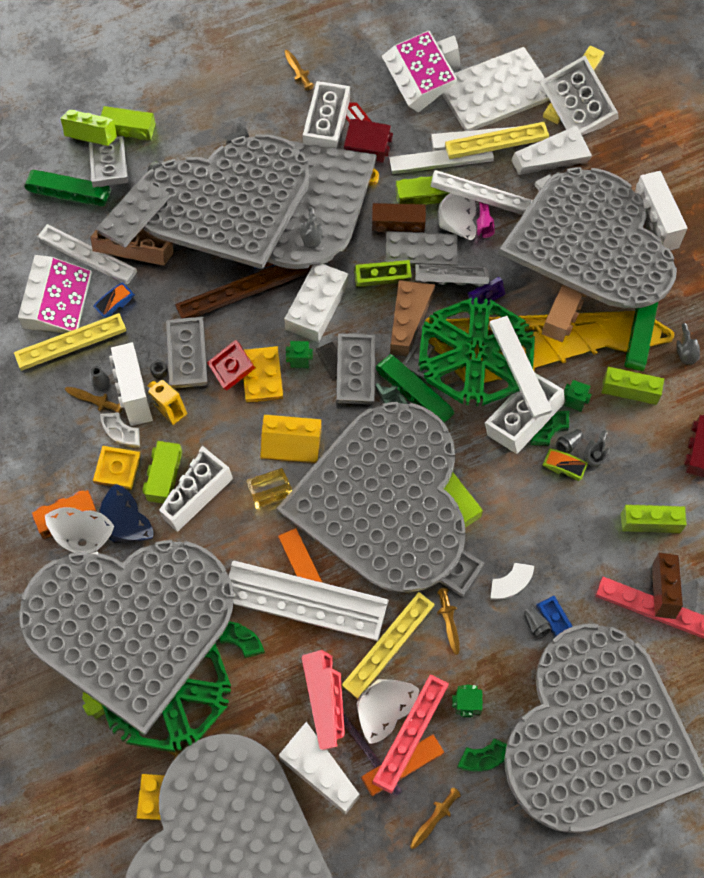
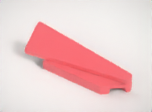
M323 650L303 655L302 663L319 748L326 750L337 747V739L344 736L345 730L341 673L332 669L333 657Z

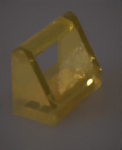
M283 468L246 480L256 509L283 500L292 492L291 485ZM281 476L284 484L255 493L254 485Z

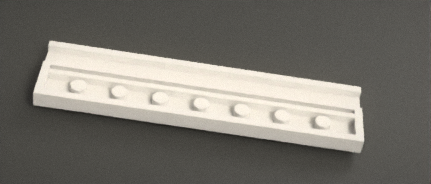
M232 561L229 578L233 586L234 605L378 641L388 599Z

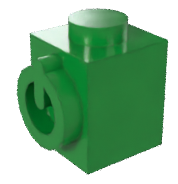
M290 341V346H286V362L290 363V368H309V360H313V349L309 348V341Z
M572 380L571 385L566 384L564 389V406L582 411L584 403L588 405L592 394L588 392L591 386Z
M476 685L458 686L456 695H452V708H456V714H461L463 718L481 715L483 711L482 689H478Z

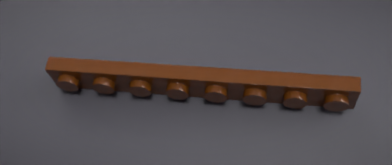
M275 265L175 304V307L181 319L195 318L306 275L310 272L313 265L303 269H291Z

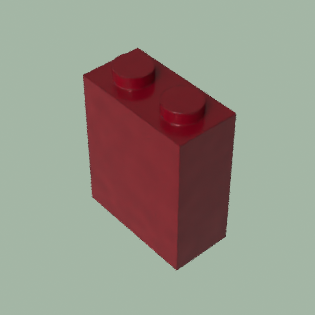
M351 118L344 142V150L375 154L376 162L384 163L385 157H389L390 146L388 144L392 143L393 140L391 125Z

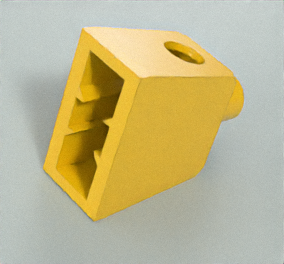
M164 380L158 383L152 381L147 385V390L154 406L172 425L187 415L180 394Z

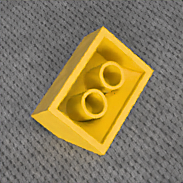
M264 415L260 458L316 464L319 458L322 431L321 419Z

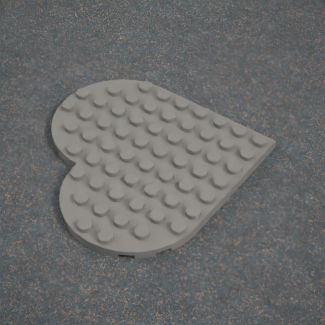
M255 134V137L245 138V136L231 140L230 144L220 146L215 150L209 159L186 157V160L176 161L172 159L161 163L162 166L155 170L150 169L145 173L142 179L169 192L170 198L143 229L159 239L263 269L308 187L310 173L306 156L296 148L295 144L284 138L267 134Z
M290 141L306 156L310 173L309 184L267 262L284 268L303 269L317 263L320 265L332 260L333 256L339 251L342 252L352 237L376 163L375 154L320 147L318 145H304L300 142ZM309 207L314 209L316 225L319 223L322 225V240L320 245L315 248L305 246L300 236L301 223H304L305 226L309 218Z
M581 167L567 169V172L561 174L558 172L550 177L500 247L498 253L609 306L620 308H642L659 302L671 290L677 273V268L674 265V256L670 249L665 248L660 243L661 239L643 228L646 211L644 210V203L640 194L635 193L631 189L632 185L621 177L596 168H591V170H582Z
M383 403L382 406L374 409L370 408L356 417L276 508L283 516L365 579L389 591L416 592L434 586L451 573L464 550L466 536L464 518L456 501L444 490L451 478L455 465L453 440L448 428L437 415L413 403Z
M172 540L155 542V544L146 548H140L123 563L100 553L98 555L86 554V552L73 553L48 563L28 583L20 606V628L28 647L38 659L145 736L226 629L233 609V586L225 567L215 555L205 548L187 541L184 543L172 542Z
M599 624L577 625L561 632L548 644L540 657L536 672V687L541 705L529 711L516 724L506 745L505 772L514 797L532 818L544 826L567 833L588 832L704 787L703 765L651 658L638 642L635 643L626 636V633L616 628L599 626Z
M219 734L200 739L185 748L174 759L163 778L159 794V813L164 830L154 835L140 848L126 874V878H332L277 759L258 742L234 734Z

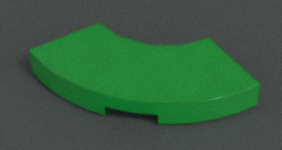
M569 411L556 412L530 440V445L549 446L555 434L561 431H568Z
M229 621L226 629L219 637L221 644L230 643L237 646L245 658L265 653L257 635L239 623Z
M494 738L488 746L482 749L466 747L457 768L468 772H485L494 769L505 761L507 744Z

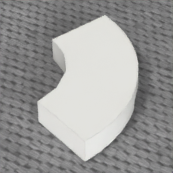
M119 412L100 414L103 428L113 441L125 447L140 448L139 428H133L124 424Z
M514 563L512 571L507 576L501 579H493L490 600H505L522 591L532 577L534 566Z

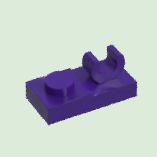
M500 277L489 281V284L475 288L472 292H467L469 299L472 298V304L475 298H477L478 304H484L485 299L488 300L489 304L490 300L494 301L506 294L503 280Z

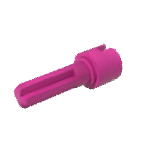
M479 202L480 217L476 222L477 234L480 235L482 233L483 238H489L495 234L494 219L490 216L489 205Z

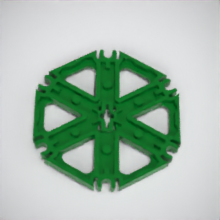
M472 298L433 312V315L429 316V320L433 322L432 324L424 322V326L422 325L418 367L420 366V371L428 370V372L424 373L426 382L459 403L463 404V398L465 397L466 405H469V401L474 399L476 400V406H479L480 399H482V406L520 391L505 357L500 354L502 351L494 334L488 336L489 316L497 315L501 318L508 316L521 346L526 349V356L532 369L535 336H533V331L525 332V330L529 329V324H526V320L494 301L490 300V305L487 306V299L484 300V304H478L477 298H475L472 304ZM461 312L469 313V334L446 321V319ZM431 338H437L453 348V350L432 358L427 356L428 341ZM476 344H478L479 354L477 355V358H475L476 354L474 351L476 348ZM466 366L465 383L462 391H456L440 380L442 375ZM485 368L507 381L508 387L492 394L485 393Z
M216 643L204 658L212 660L218 681L212 683L187 679L161 713L168 731V738L166 740L160 741L141 737L138 730L102 705L109 729L111 730L116 725L112 733L115 735L117 731L122 730L124 735L121 737V741H126V744L175 752L174 743H176V749L181 751L180 743L182 741H186L188 746H191L192 740L190 737L193 738L195 743L200 740L228 707L223 706L228 705L229 700L223 699L222 695L231 693V689H229L231 684ZM181 700L205 704L211 707V714L199 728H190Z

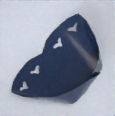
M118 484L112 486L104 497L98 512L107 517L114 525L109 540L113 543L153 539L154 532L151 523L146 516L138 512L137 503L133 496ZM116 490H118L119 493H122L123 495H122V496H121V495H118V496H117V491H116ZM127 501H129L128 504L131 506V508L128 507V506H125L126 503H127ZM139 520L141 521V524H144V526H138Z

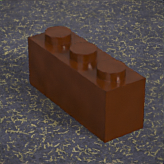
M373 203L372 231L425 232V204Z
M659 552L652 564L655 616L676 619L683 607L679 555Z

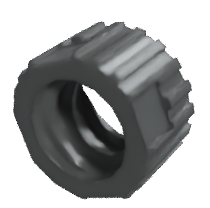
M161 360L154 361L150 366L151 374L157 379L165 377L168 373L167 365ZM158 367L163 368L161 372L155 371Z

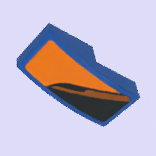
M122 282L108 291L93 306L104 318H107L119 306L123 308L135 294Z

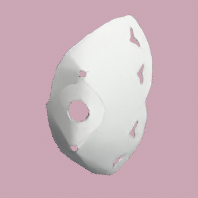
M449 193L439 204L438 224L440 228L468 240H473L476 235V226L473 222L476 215L475 200L469 199L468 202L465 200L466 197Z
M63 507L45 515L46 525L56 542L74 553H93L97 551L108 540L114 528V525L107 517L91 510L82 512L75 508ZM81 539L86 540L87 544L85 546H79L78 542Z
M378 679L359 696L356 703L364 736L370 744L377 743L386 738L394 730L397 720L405 717L411 711L418 698L419 688L407 682ZM414 691L411 694L412 697L410 698L408 692ZM400 704L406 705V707H403V709L400 711ZM389 723V725L385 727V730H383L382 724ZM372 732H373L374 734H378L377 736H373V737L371 738Z

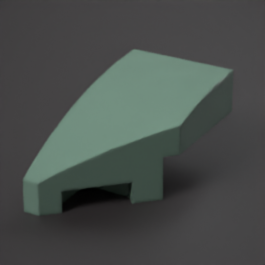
M379 383L375 384V388L383 403L398 402L408 404L401 393L397 391L396 386L388 388L381 386Z

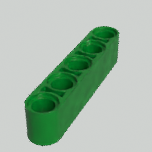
M31 170L24 184L25 189L31 193L101 207L107 204L111 193V188L108 185L93 187L90 180L40 170Z
M658 302L635 309L624 367L641 372L644 371L648 359Z
M392 354L387 355L375 366L377 372L392 386H396L397 391L407 400L430 410L444 423L455 414L452 407Z

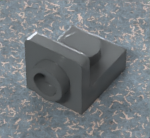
M237 123V132L225 136L226 145L230 144L231 140L235 138L249 137L247 129L243 128L241 123Z

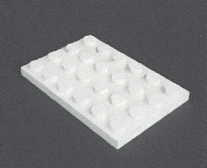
M524 47L454 73L458 81L442 93V96L464 131L482 128L550 101L540 84V81L545 79V77Z

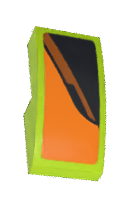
M551 448L548 450L542 466L557 474L564 473L577 481L582 479L588 465L587 462L575 456Z

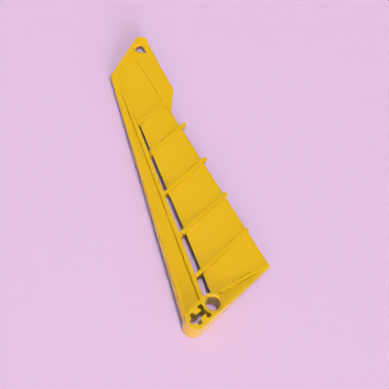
M635 311L579 313L576 322L571 323L573 328L570 335H566L563 342L541 334L548 315L519 316L526 320V324H529V329L525 331H535L533 334L535 336L533 371L537 367L557 361L566 363L567 358L591 351L593 355H596L598 353L596 349L603 347L627 352ZM429 317L425 320L429 324L433 323L429 320ZM489 317V323L501 317ZM470 318L446 319V321L469 334ZM655 320L650 346L672 342L674 332ZM488 324V335H491L493 331ZM662 332L667 335L665 338H660ZM431 338L428 341L431 345L435 346L434 350L440 354L453 350L447 344L439 342L440 340L437 338ZM476 344V348L474 350L476 354L475 358H477V355L479 354L478 344ZM466 366L455 370L464 383ZM485 368L484 383L497 379L502 380V378Z

